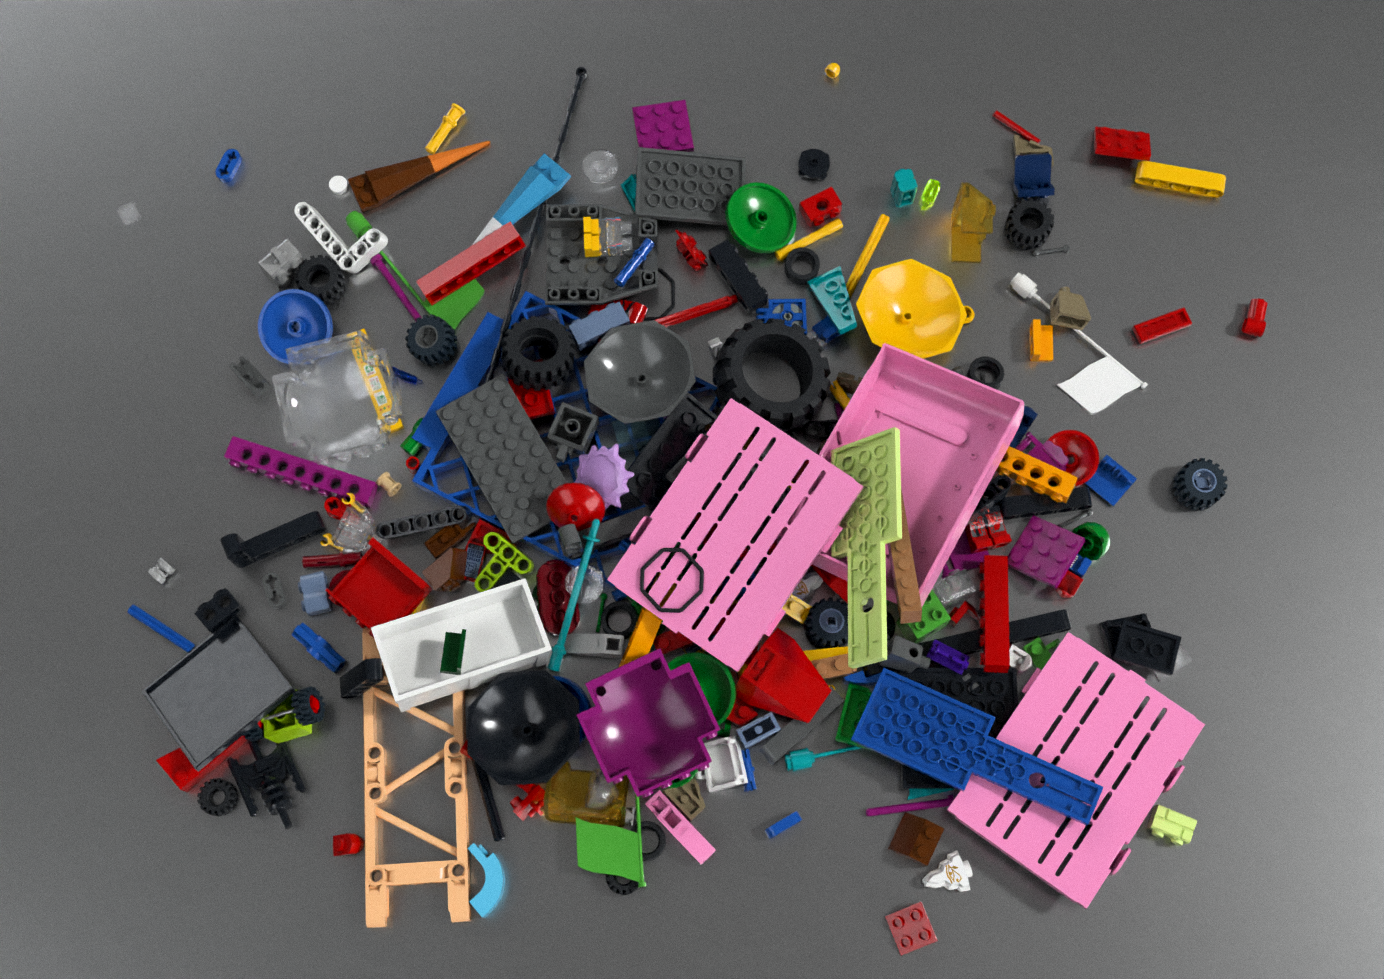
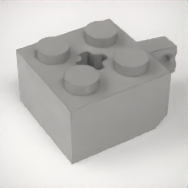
M285 239L278 247L274 246L270 253L260 260L258 264L265 276L281 290L283 287H287L291 280L296 277V270L299 271L298 266L299 264H304V259L298 249L289 240Z

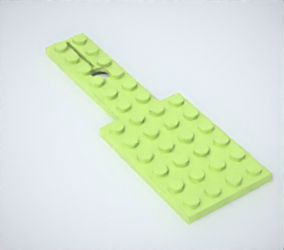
M896 427L831 450V464L864 486L840 522L839 526L843 529L831 546V557L840 559L847 556L848 667L853 669L887 660L885 544L902 539L900 430ZM869 598H872L874 605L869 612L865 613L863 606L867 604Z

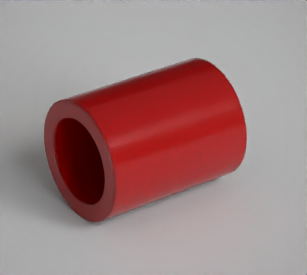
M411 456L406 460V466L412 474H416L421 466L418 458ZM413 463H417L415 467H411Z

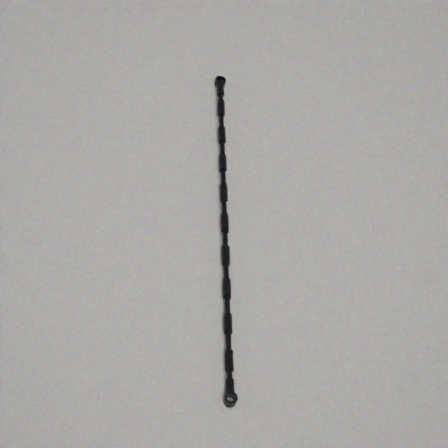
M579 67L576 70L577 78L574 85V93L571 95L567 116L558 137V146L555 155L552 157V160L557 164L559 163L562 145L565 143L569 130V121L578 100V92L581 90L583 80L587 78V71L584 67ZM547 200L539 205L536 218L533 220L529 233V242L523 253L519 275L513 286L510 305L503 319L497 348L494 349L490 371L486 376L484 384L494 379L493 374L502 353V340L511 323V314L520 293L523 274L529 263L532 244L537 236L541 223L540 218Z

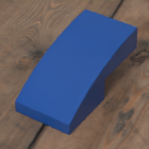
M860 671L845 676L843 683L859 686L876 685L881 673L866 678L864 672Z

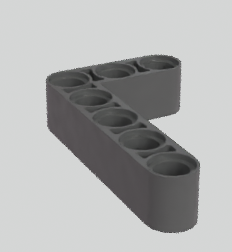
M644 507L600 523L596 535L600 542H594L592 551L629 538L644 516L652 519L650 517L653 513L649 507ZM568 524L558 529L568 559L583 555L587 541L583 538V535L588 536L591 527L577 531L575 524Z

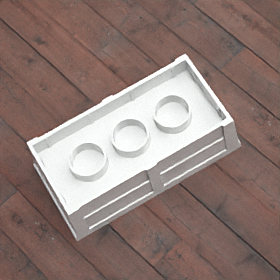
M526 578L371 627L395 702L398 703L400 712L466 689L470 690L479 687L481 684L493 681L501 673L519 672L535 666L545 665L549 653L552 651ZM462 629H466L461 675L440 673L445 633L462 634Z

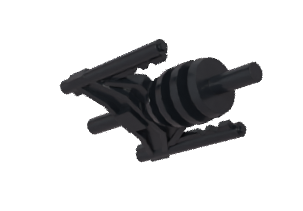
M248 741L256 761L249 765H239L237 759L230 757L227 760L251 817H255L258 811L257 806L253 804L254 799L251 798L252 794L248 787L250 786L255 791H262L261 798L264 800L263 804L268 808L269 814H279L285 829H289L293 825L287 810L292 807V800L289 799L290 793L286 791V785L281 783L282 779L285 778L286 768L289 775L293 776L292 782L296 783V791L304 793L306 788L290 754L286 741L279 744L276 743L277 747L270 755L263 757L257 741Z

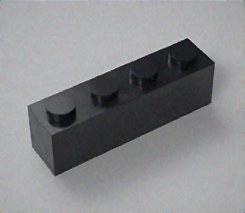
M727 239L709 250V259L733 294L737 296L738 301L747 314L750 315L757 308L767 305L769 295L767 290L758 284V278L755 273L749 271L746 260L740 258L737 254L736 246L733 243L730 244Z

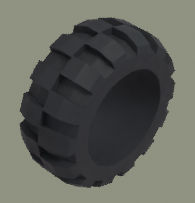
M769 318L766 323H763L762 319H757L745 323L741 329H735L726 339L716 356L717 361L713 367L712 379L714 385H717L715 394L722 407L730 399H733L787 434L791 429L798 430L806 425L821 409L824 400L828 397L831 385L830 380L827 379L831 373L827 357H821L820 353L823 349L815 337L810 340L804 334L806 329L795 323L791 327L784 325L785 320ZM767 352L778 355L786 360L798 376L800 383L799 398L788 402H774L758 395L748 385L742 370L743 358L752 353ZM756 427L753 432L758 433L760 428Z

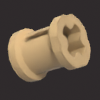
M388 472L383 473L376 481L378 486L387 491L389 497L394 496L402 486L401 483L393 480Z

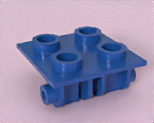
M1106 455L1099 463L1094 476L1084 484L1114 506L1137 478Z

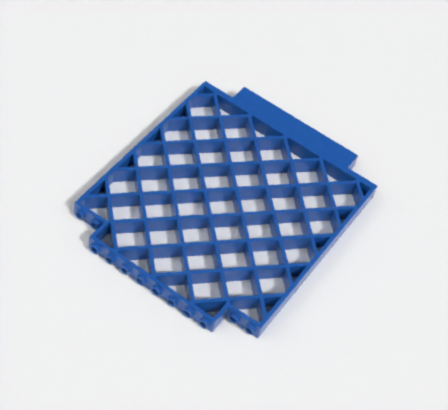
M525 291L511 315L512 319L509 329H511V325L515 322L520 323V320L523 318L530 319L531 316L538 317L548 313L558 317L560 324L564 326V321L571 324L574 320L581 318L555 305H545V300ZM487 312L412 436V439L420 443L422 448L429 451L412 482L416 487L452 506L469 507L473 517L482 519L505 531L496 515L488 516L480 511L477 496L483 494L479 486H473L469 468L462 456L437 464L451 441V437L436 411L483 385L490 371V363L500 338L503 319ZM530 346L524 349L522 352L534 349L536 359L539 360L540 355L537 348L544 346ZM589 355L577 359L574 357L572 370L575 372L580 390L552 398L555 414H553L554 419L557 415L555 407L561 406L562 402L569 404L583 400L586 411L591 413L587 400L589 398L588 389H584L578 368L584 367V361ZM695 376L696 382L693 386L699 389L688 391V393L696 399L709 395L716 397L709 408L716 415L717 407H722L715 394L717 387ZM611 415L598 418V427L616 423L619 420ZM663 417L658 418L660 425L664 421ZM630 423L625 424L630 442L620 444L618 454L633 450L636 458L639 454L638 449L643 448L652 435L635 440ZM596 429L594 438L599 450L602 446ZM549 432L540 434L544 443L548 442ZM568 454L564 463L558 462L556 464L560 471L570 470L574 483L576 476L573 468L580 465L579 457L570 459ZM464 467L469 489L451 494L440 491L436 474ZM430 475L434 487L425 483ZM472 497L475 509L460 500ZM642 505L625 511H621V508L616 507L617 513L604 516L601 523L647 506ZM553 522L550 523L553 532L533 538L526 536L519 540L553 559L563 561L572 569L578 571L581 558L572 560L563 555L559 541L560 536ZM629 538L626 539L627 541L630 542V545H631V544H634V545L636 544V542L631 543V541L629 540ZM555 540L558 552L543 545V543ZM619 547L599 553L598 550H594V554L590 556L588 564L597 562L600 574L587 568L585 575L612 590H616L615 585L607 580L608 578L605 576L601 560L625 554L626 551L623 552Z

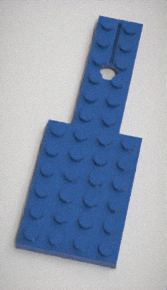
M883 668L851 738V741L960 791L964 792L971 774H974L1086 826L1090 822L1103 790L1102 786L988 736L996 717L886 668ZM1034 773L1041 774L1045 780L1044 786L1041 788L1032 787L1029 783L1030 775Z

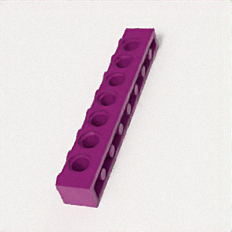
M232 436L224 455L230 466L235 468L242 466L251 473L257 474V472H260L272 480H275L276 477L282 479V482L285 484L293 485L294 483L300 485L299 487L306 491L313 489L324 497L331 495L341 500L344 498L350 501L351 498L346 493H350L353 488H359L358 492L354 494L355 501L363 509L364 507L371 508L379 488L374 481ZM251 453V457L244 460L245 455ZM265 459H269L267 465H261ZM282 465H287L284 471H279ZM305 471L302 477H297L298 472ZM317 477H323L321 482L315 483ZM341 482L337 489L332 488L334 483Z

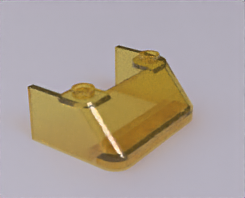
M961 182L952 208L951 262L981 263L982 240L986 239V234L993 233V216L996 213V205H993L992 200L968 182Z

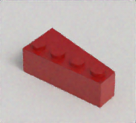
M242 735L199 772L193 767L181 748L158 758L156 761L180 790L189 792L248 740L245 739L246 735Z

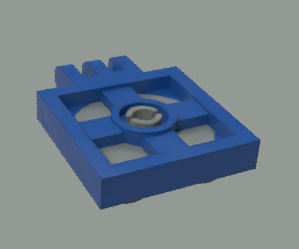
M768 299V308L756 309V314H763L756 316V320L762 319L763 323H766L769 318L785 320L784 325L790 327L795 323L806 329L804 334L807 336L806 299Z

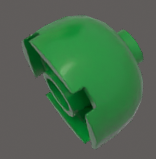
M1085 522L1073 529V533L1085 538V543L1078 555L1092 561L1098 560L1106 554L1110 546V536L1101 524Z

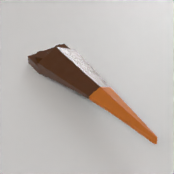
M490 141L368 170L364 174L349 178L348 183L361 212H365L383 205L432 174L489 146Z

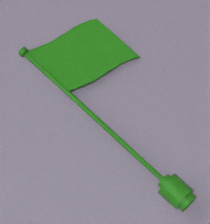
M352 211L346 216L347 225L357 238H361L368 230L372 229V226L362 213ZM382 250L379 252L429 315L439 316L451 325L454 330H456L461 320L478 304L485 290L474 279L432 306L427 299L424 302L385 253Z
M636 794L637 833L618 826L590 823L576 817L578 867L593 873L621 876L639 882L638 887L642 888L646 887V882H644L640 802Z

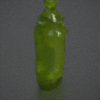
M930 179L927 182L921 197L922 210H925L926 207L935 201L941 184L939 181Z

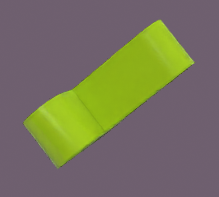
M490 532L485 535L483 542L486 548L495 555L478 575L474 585L479 592L490 590L510 567L520 574H528L533 570L534 562L504 536L496 532ZM495 535L498 538V544L493 547L489 541ZM510 547L513 550V556L508 559L505 556V550ZM522 560H526L529 564L528 569L525 571L520 568ZM495 563L501 565V571L498 574L493 572V565ZM484 578L489 581L487 589L481 587V580Z

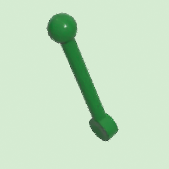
M606 593L600 595L601 604L596 633H600L601 614L604 609L605 600L608 598Z

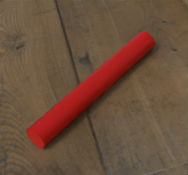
M996 110L993 114L994 118L1028 141L1032 140L1038 144L1041 142L1039 138Z

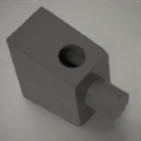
M895 635L887 643V660L881 661L879 665L912 673L917 667L928 669L931 659L922 655L923 647Z

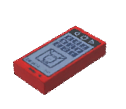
M468 541L464 580L475 582L482 571L487 548L484 544Z

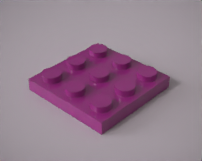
M685 100L632 107L638 147L684 152L694 151Z
M1033 515L1008 555V567L1057 589L1085 543V538Z

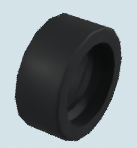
M799 247L793 249L785 259V273L787 278L793 283L799 285L808 284L807 281L816 278L819 273L820 260L818 255L809 248ZM799 257H805L812 262L813 269L809 274L799 275L792 270V261Z
M989 356L976 358L971 363L967 373L968 378L996 390L1001 386L1005 375L1001 363ZM978 368L990 369L997 378L991 383L980 381L975 375V370Z
M624 601L610 603L601 614L603 631L606 634L623 635L625 639L632 635L638 621L636 610ZM618 609L628 612L631 617L629 628L622 632L612 630L608 624L609 615Z
M643 821L641 822V830L651 829L657 834L659 839L658 846L654 851L650 853L642 852L643 860H654L665 849V834L656 823ZM637 824L630 831L637 833Z

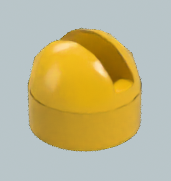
M830 63L824 71L828 77L835 79L840 73V66L837 63Z

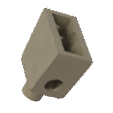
M1062 287L1051 300L1050 323L1082 331L1091 320L1084 298L1079 294L1071 293L1069 287Z

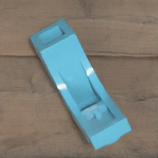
M473 843L468 849L483 866L486 878L482 890L469 903L482 918H485L496 908L501 900L505 887V874L503 866L495 853L487 857L488 851L481 844L477 846Z

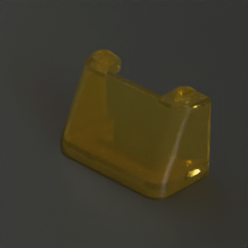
M567 761L546 783L544 795L545 818L551 822L576 824L577 817L590 823L623 827L625 825L630 782L627 774L623 776V781L613 785L612 782L607 783L603 772L571 769V765Z

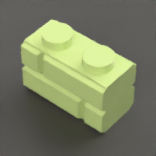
M1158 804L1153 807L1147 829L1151 830V834L1160 838L1166 836L1171 838L1170 842L1182 846L1191 842L1197 820Z

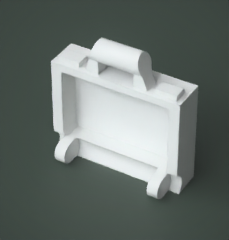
M733 735L704 743L712 762L709 763L710 767L704 770L705 775H703L702 771H698L695 777L696 779L707 780V791L716 792L748 783L738 736Z

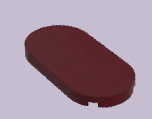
M558 559L545 562L536 574L540 619L544 629L554 636H559L575 582L573 569ZM578 600L568 634L576 629L580 621Z

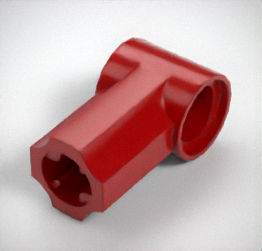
M1257 298L1250 301L1248 314L1242 326V333L1262 337L1266 327L1264 319L1268 304L1264 299Z

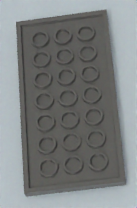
M504 374L499 375L436 411L512 544L552 522L546 510L547 499L555 488L566 484L567 481Z

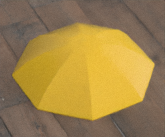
M913 259L872 269L856 303L863 324L873 344L882 348V345L886 343L922 359L951 351L967 316L951 278Z

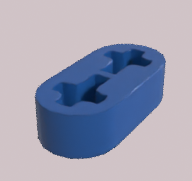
M227 150L216 168V176L222 183L232 181L242 162V157L237 150Z
M798 811L764 831L768 838L772 839L802 821V818Z

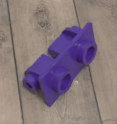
M935 639L926 655L931 660L962 675L964 669H967L970 659L969 656Z

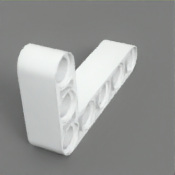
M299 202L295 206L294 212L299 220L336 261L339 267L350 274L358 273L388 243L387 236L378 229L373 228L368 230L349 248L314 207L306 202ZM330 235L329 240L326 241V237ZM379 235L378 241L374 242L376 236ZM341 248V252L337 254V250ZM366 248L365 253L361 255L362 250ZM352 261V265L348 268V263Z

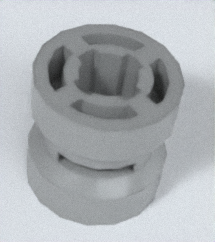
M160 558L157 561V565L151 567L148 573L160 584H163L166 581V577L172 575L175 569L163 558Z

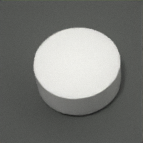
M334 176L329 181V187L334 194L342 195L348 190V183L343 176Z

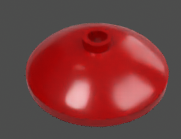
M1064 430L1054 434L1047 440L1061 447L1064 455L1068 458L1074 459L1072 464L1067 463L1065 465V472L1078 477L1075 487L1086 483L1094 476L1099 465V452L1096 444L1088 435L1076 430Z
M566 483L558 486L550 493L546 503V510L551 521L559 528L568 524H575L577 531H581L591 527L594 519H599L601 523L605 514V503L601 495L592 487L581 483Z

